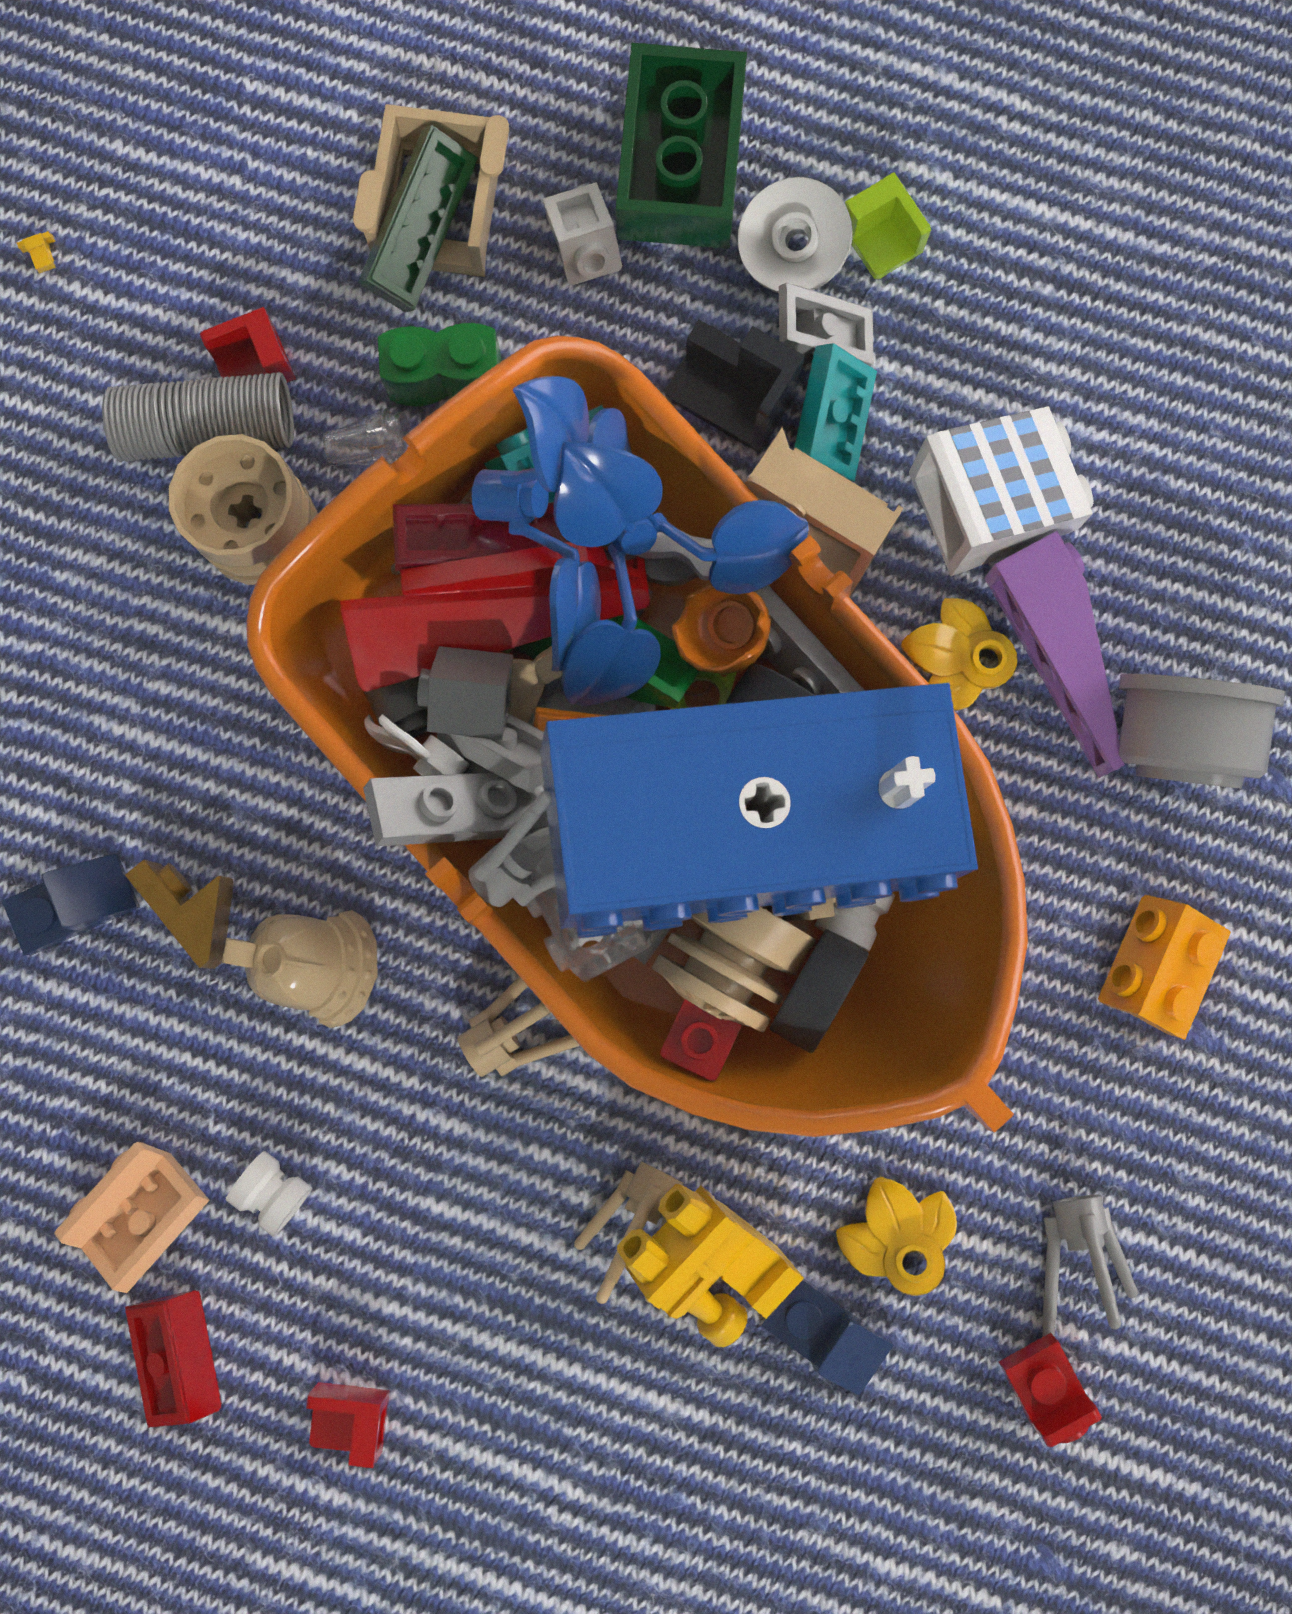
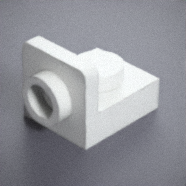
M597 182L542 199L548 222L560 251L565 275L570 285L621 270L622 263L614 224Z

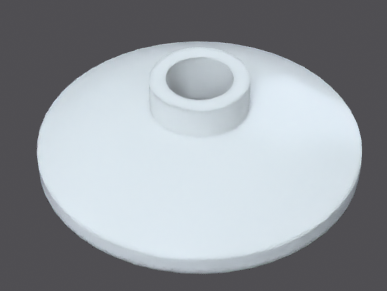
M805 177L783 179L760 191L747 206L738 229V248L745 268L760 285L779 293V286L786 282L810 290L823 286L844 265L852 243L851 218L841 197L826 184ZM803 234L808 237L807 244L802 250L792 251L788 248V243L793 236Z

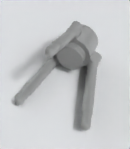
M544 790L507 835L468 871L473 888L486 902L493 906H504L512 898L521 906H526L538 894L556 886L554 871L534 881L532 880L531 873L536 869L535 861L530 852L519 843L550 805L551 795L549 791Z
M1099 1194L1053 1201L1055 1216L1043 1218L1047 1235L1042 1336L1044 1337L1052 1333L1055 1337L1061 1239H1066L1069 1251L1089 1250L1108 1324L1112 1329H1119L1121 1320L1102 1246L1107 1248L1126 1295L1129 1298H1136L1138 1290L1114 1232L1109 1207H1103L1102 1197Z

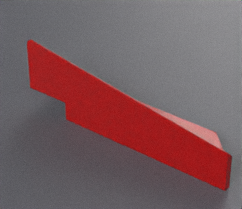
M567 542L566 544L578 550L580 562H592L597 570L601 592L599 620H607L624 615L614 562L607 560L604 547H585ZM543 546L400 569L402 596L340 601L341 615L359 687L362 691L369 692L419 677L422 669L432 668L439 646L498 653L551 637L549 601L551 576L555 563L563 557L559 553ZM640 557L625 560L635 611L648 607L650 604L645 561Z

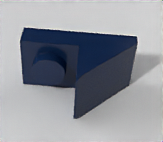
M114 853L47 871L41 874L43 883L2 900L23 955L39 953L140 908L132 886L125 876L126 872L118 854Z
M805 1279L795 1287L767 1319L762 1317L760 1320L762 1327L809 1360L816 1373L859 1396L894 1346L892 1342Z

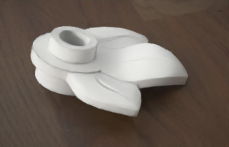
M369 714L365 718V728L369 735L384 748L392 752L412 756L417 760L413 769L421 776L463 774L470 766L466 760L433 735H430L424 744L421 745L383 714L379 717L382 727L376 725Z

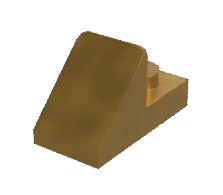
M142 860L125 874L199 968L215 969L222 963L234 882L232 878L220 875L189 899L186 895L192 891L191 886L184 876L170 863L163 867L160 863Z

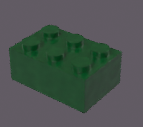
M631 42L616 199L617 240L730 249L747 52Z

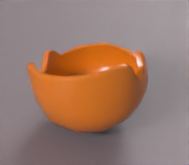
M709 583L698 589L697 592H692L686 597L685 606L679 620L672 625V636L680 657L698 671L728 675L746 669L759 658L765 649L771 627L769 609L763 598L754 591L744 594H728L716 590Z

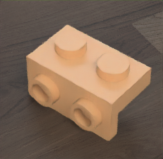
M136 1142L115 1159L108 1173L86 1197L79 1200L72 1207L69 1216L56 1229L54 1234L62 1244L81 1248L112 1290L128 1293L210 1200L171 1153Z

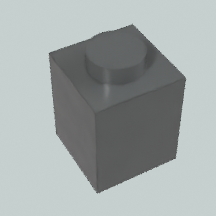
M439 646L432 668L421 670L418 683V706L428 707L427 732L502 740L511 708L513 654Z

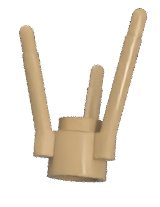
M520 977L488 1008L469 1019L471 1028L458 1036V1043L463 1054L480 1077H484L495 1069L501 1076H504L521 1065L580 1046L571 1035L513 1054V1051L520 1047L516 1034L551 1013L541 1002L510 1023L502 1016L494 1021L528 987Z
M641 1161L635 1174L627 1170L625 1171L617 1189L575 1240V1248L578 1250L584 1249L627 1197L630 1198L625 1209L635 1215L623 1239L631 1230L643 1229L647 1221L657 1225L662 1215L658 1210L660 1199L675 1184L683 1185L684 1183ZM664 1217L662 1219L661 1227L667 1222ZM616 1252L596 1294V1300L600 1304L608 1301L626 1265L618 1252Z

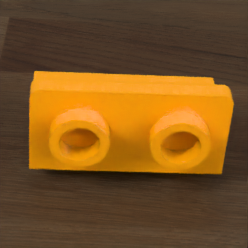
M1144 895L1138 904L1099 994V1002L1108 1007L1130 1013L1168 1035L1185 1040L1231 931L1187 904Z

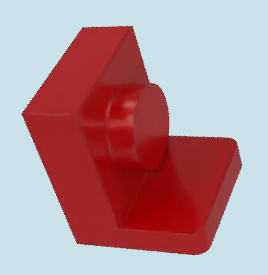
M684 999L660 1054L664 1059L708 1080L714 1081L718 1078L742 1025L732 1020L719 1019Z
M1052 1333L998 1361L1030 1424L1047 1447H1054L1059 1443H1070L1081 1438L1091 1425L1102 1419L1097 1406L1085 1393L1059 1341Z

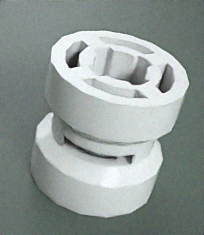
M892 893L890 897L876 899V904L856 908L837 909V904L833 903L835 916L817 919L815 927L822 931L829 929L860 948L870 951L877 936L874 927L880 915L888 912L895 895Z
M263 1151L235 1182L226 1197V1201L239 1211L249 1210L254 1214L259 1210V1226L272 1237H275L306 1200L312 1187L298 1176L283 1181L282 1179L285 1174L280 1171L279 1161L266 1151Z

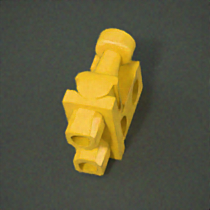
M675 1184L660 1199L658 1208L667 1222L652 1237L641 1228L631 1230L617 1245V1252L626 1263V1270L645 1298L656 1308H661L669 1317L678 1319L687 1312L697 1317L699 1333L716 1347H727L733 1344L742 1335L748 1318L746 1308L732 1296L724 1293L713 1296L708 1291L719 1277L740 1293L751 1307L766 1319L804 1279L777 1245L726 1205L716 1200L701 1185L694 1192L681 1184Z

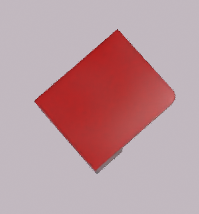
M264 307L200 332L202 342L213 357L221 377H242L243 375L253 376L255 374L259 376L260 374L265 375L267 373L271 375V373L277 374L280 372L285 377L287 383L296 380L278 332Z
M318 1382L307 1396L306 1408L313 1410L309 1444L314 1448L350 1451L348 1466L373 1468L383 1452L390 1390Z

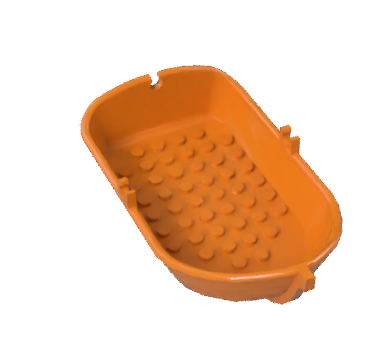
M558 335L537 339L495 365L455 394L405 435L403 440L409 446L404 454L395 462L389 464L381 456L356 477L299 532L259 575L249 599L247 614V646L255 669L270 694L365 802L366 798L363 787L370 778L421 775L413 769L417 760L409 754L395 753L384 748L369 735L365 728V718L368 714L376 725H380L357 682L341 615L340 601L403 595L401 574L394 575L390 570L391 566L395 563L393 504H458L473 486L477 474L481 470L487 469L484 463L500 455L495 444L527 429L523 410L513 392L514 387L544 376L565 377L574 380L580 385L586 397L588 410L600 405L603 408H616L620 410L627 423L628 439L632 454L647 461L656 470L662 482V500L653 514L662 513L670 524L690 536L712 539L716 525L729 511L743 503L759 500L637 367L621 354L600 342L580 337ZM811 535L791 551L789 558L792 565L769 586L865 691L929 685L921 674L851 600L849 594L853 581L845 572L840 570L834 575L823 564L818 556L821 548ZM697 577L684 585L671 587L648 581V589L653 591L649 606L646 607L639 619L674 641L672 625L679 620L687 595L697 592L698 589L706 586L710 581ZM513 648L509 653L513 654V659L534 660L516 648ZM761 656L752 663L778 672L768 659ZM748 667L736 673L732 691ZM708 681L692 683L684 694L685 703L689 708L717 705L720 699L717 688ZM656 705L655 711L670 710V707ZM955 711V722L978 869L957 878V889L939 892V896L935 898L901 902L899 891L892 892L895 897L888 912L880 915L874 926L877 936L870 951H867L869 955L838 1013L813 1053L803 1050L770 1030L773 1020L824 932L815 927L817 919L786 921L816 939L797 975L787 974L768 967L763 978L775 987L784 998L780 1005H777L754 992L748 1004L769 1016L771 1021L764 1033L750 1026L742 1025L718 1078L714 1081L666 1060L660 1054L685 998L677 994V991L661 974L652 969V966L659 954L685 966L690 955L667 940L671 933H677L699 941L705 930L696 922L688 919L682 921V926L671 928L646 964H643L615 944L611 949V957L607 965L595 971L594 965L600 963L605 955L603 945L598 941H588L582 946L580 954L574 955V947L580 939L577 938L576 927L560 929L558 903L542 892L526 906H521L512 898L504 906L497 907L486 902L473 888L468 871L503 838L404 845L427 871L425 873L426 876L451 899L463 918L482 933L589 1056L630 1087L685 1112L750 1131L808 1137L889 1129L939 1118L962 1106L987 1130L994 1133L1014 1116V1113L988 1086V1083L1003 1059L1018 1004L1028 944L1025 878L1013 824L990 762L963 720ZM425 732L414 739L423 745L430 735L437 738V733ZM772 905L760 906L773 914Z

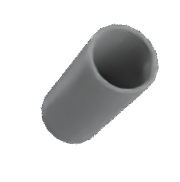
M280 372L277 374L271 373V375L267 373L265 375L260 374L259 376L255 374L253 376L243 375L242 377L208 378L207 380L205 378L201 380L196 379L195 381L184 380L183 383L181 381L176 383L171 381L169 384L167 382L162 384L157 382L143 385L107 387L103 395L102 416L105 436L112 455L120 463L123 461H139L141 459L143 461L153 458L162 459L164 457L167 459L175 456L178 458L182 455L185 457L195 446L222 435L243 434L266 442L272 449H278L279 447L281 449L285 447L290 448L294 440V419L287 381Z

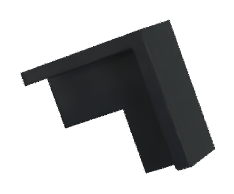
M698 319L687 337L686 356L665 389V398L749 448L761 453L795 397L805 356L754 326L751 327L741 344Z

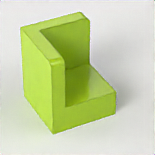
M895 172L845 201L852 223L851 245L874 279H881L923 253L931 232L930 224Z

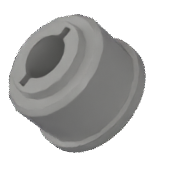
M1153 674L1120 675L1119 690L1126 691L1120 733L1119 756L1124 763L1136 764V776L1242 789L1245 777L1260 779L1267 773L1276 707L1284 706L1286 691L1258 685Z

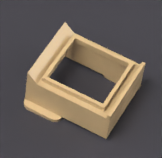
M385 104L375 169L365 171L359 180L353 215L355 227L359 231L364 232L371 252L399 186L404 155H412L422 129L433 125L477 156L476 164H480L469 240L468 242L444 239L432 270L485 277L486 251L498 175L503 171L509 135L507 119L500 115L484 117Z
M783 427L745 482L746 486L759 500L775 501L783 504L796 515L808 521L809 531L807 537L811 535L819 544L821 551L818 553V556L823 564L834 575L840 570L845 572L853 581L849 597L904 509L898 505L895 511L887 508L888 503L797 448L791 450Z

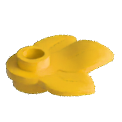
M944 598L940 608L941 623L927 624L912 631L902 640L901 648L916 665L925 672L932 674L928 681L929 684L950 683L954 711H959L972 705L983 689L997 688L1012 677L1017 667V652L1013 643L1005 635L992 631L985 612L979 606L964 599ZM983 649L994 651L998 657L997 667H984L979 661V652Z
M878 1177L873 1181L867 1196L865 1213L867 1222L849 1224L838 1228L836 1231L838 1245L849 1263L861 1274L887 1277L889 1282L898 1291L907 1295L921 1296L928 1294L940 1284L944 1276L945 1258L943 1251L954 1238L957 1228L954 1208L944 1191L933 1193L918 1203L913 1194L902 1184L891 1179ZM911 1252L920 1253L926 1260V1269L919 1275H911L903 1268V1259Z

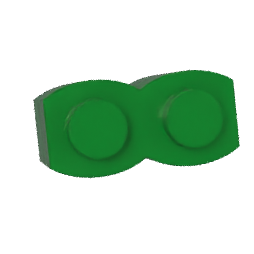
M460 323L446 327L437 333L422 327L407 326L391 329L378 336L379 374L389 399L405 406H426L439 402L446 397L452 398L467 385L502 361L496 330L483 324Z

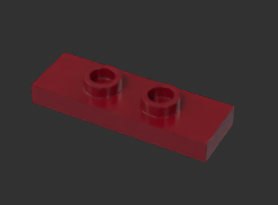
M554 502L548 503L545 514L540 518L535 517L529 525L564 543L569 542L560 533L555 523L553 514ZM472 503L393 504L395 571L543 547V545L523 535H511L509 533V522L479 519L474 512Z

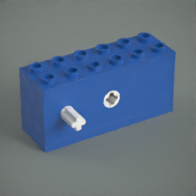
M950 683L546 722L540 747L544 790L549 791L551 795V803L547 807L560 929L576 927L577 938L616 934L617 928L624 926L623 922L642 920L643 930L645 931L680 927L683 925L682 921L691 919V914L707 913L708 923L738 921L747 919V913L759 911L760 906L772 905L773 916L794 915L812 911V906L825 904L826 899L836 898L837 909L863 907L876 904V899L892 896L893 891H899L901 902L925 900L938 897L939 892L957 889V878L978 869Z

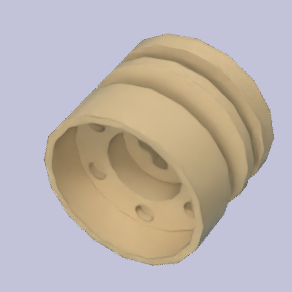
M243 434L216 436L195 446L178 464L169 485V512L178 532L224 576L247 585H256L259 575L318 514L309 492L294 475L284 459L266 442ZM259 513L262 514L260 519H258Z
M759 907L757 912L747 913V919L723 923H708L707 913L691 914V919L705 930L700 940L698 941L677 933H671L667 940L690 955L685 966L659 954L652 969L661 974L677 991V994L719 1019L732 1020L764 1033L771 1018L748 1004L752 995L755 992L769 1001L780 1005L784 997L763 978L768 967L787 974L797 975L816 939L781 918L773 916L772 913L762 907Z

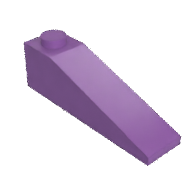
M1055 531L996 563L984 579L1100 778L1121 768L1125 763L1119 756L1120 738L1087 581L1082 575L1085 571L1084 563L1076 548L1069 542L1064 544L1059 533Z

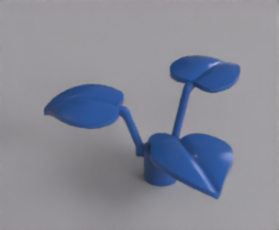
M544 376L529 380L513 388V392L519 401L526 419L534 468L522 471L481 470L473 483L472 506L479 519L509 522V533L511 535H523L559 553L563 557L555 563L551 576L549 598L552 635L551 671L558 672L563 669L565 656L573 640L583 629L600 619V583L594 564L592 562H580V555L577 549L530 526L529 523L535 517L540 518L545 514L549 501L548 492H556L561 469V450L564 442L594 443L618 448L632 453L628 439L627 423L620 410L604 408L594 415L589 425L587 401L580 385L569 378Z
M564 442L561 450L560 476L554 498L553 514L555 523L563 537L575 545L599 547L611 543L608 547V552L614 561L624 612L621 626L610 620L595 621L583 629L573 640L565 656L562 669V689L569 703L572 705L589 706L628 696L644 686L654 675L658 667L661 655L660 645L656 637L648 630H634L637 624V616L625 561L626 554L641 555L647 552L655 544L657 533L662 532L700 560L705 562L712 561L709 570V581L716 590L728 594L750 593L771 584L792 565L789 554L807 538L809 531L808 521L796 515L785 505L775 501H750L734 507L722 517L712 534L713 548L704 547L670 524L662 513L653 514L662 500L663 487L656 470L647 461L632 453L607 445Z

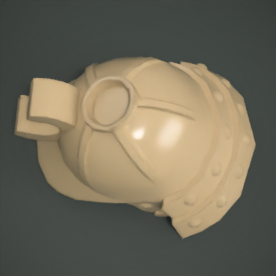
M353 910L340 912L335 917H327V921L291 914H278L268 917L259 923L249 941L226 938L222 963L245 967L247 982L252 991L261 999L283 1007L309 1010V1016L318 1018L320 1024L329 1028L342 1026L352 1021L364 1009L378 977L377 941L368 922Z

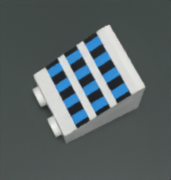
M1049 406L960 426L926 436L909 470V474L950 576L1016 553L1055 531L1062 536L1078 530L1093 514L1091 510L1093 495L1089 483L1083 475L1076 474L1069 457L1071 442L1068 432L1061 422L1055 423Z

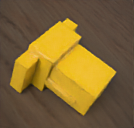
M49 231L30 236L16 243L23 253H30L35 269L39 273L56 268L49 246L50 243L55 242V239Z

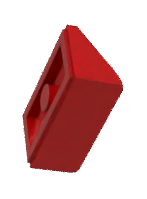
M199 1291L182 1292L125 1306L148 1428L190 1424L219 1411L222 1403Z

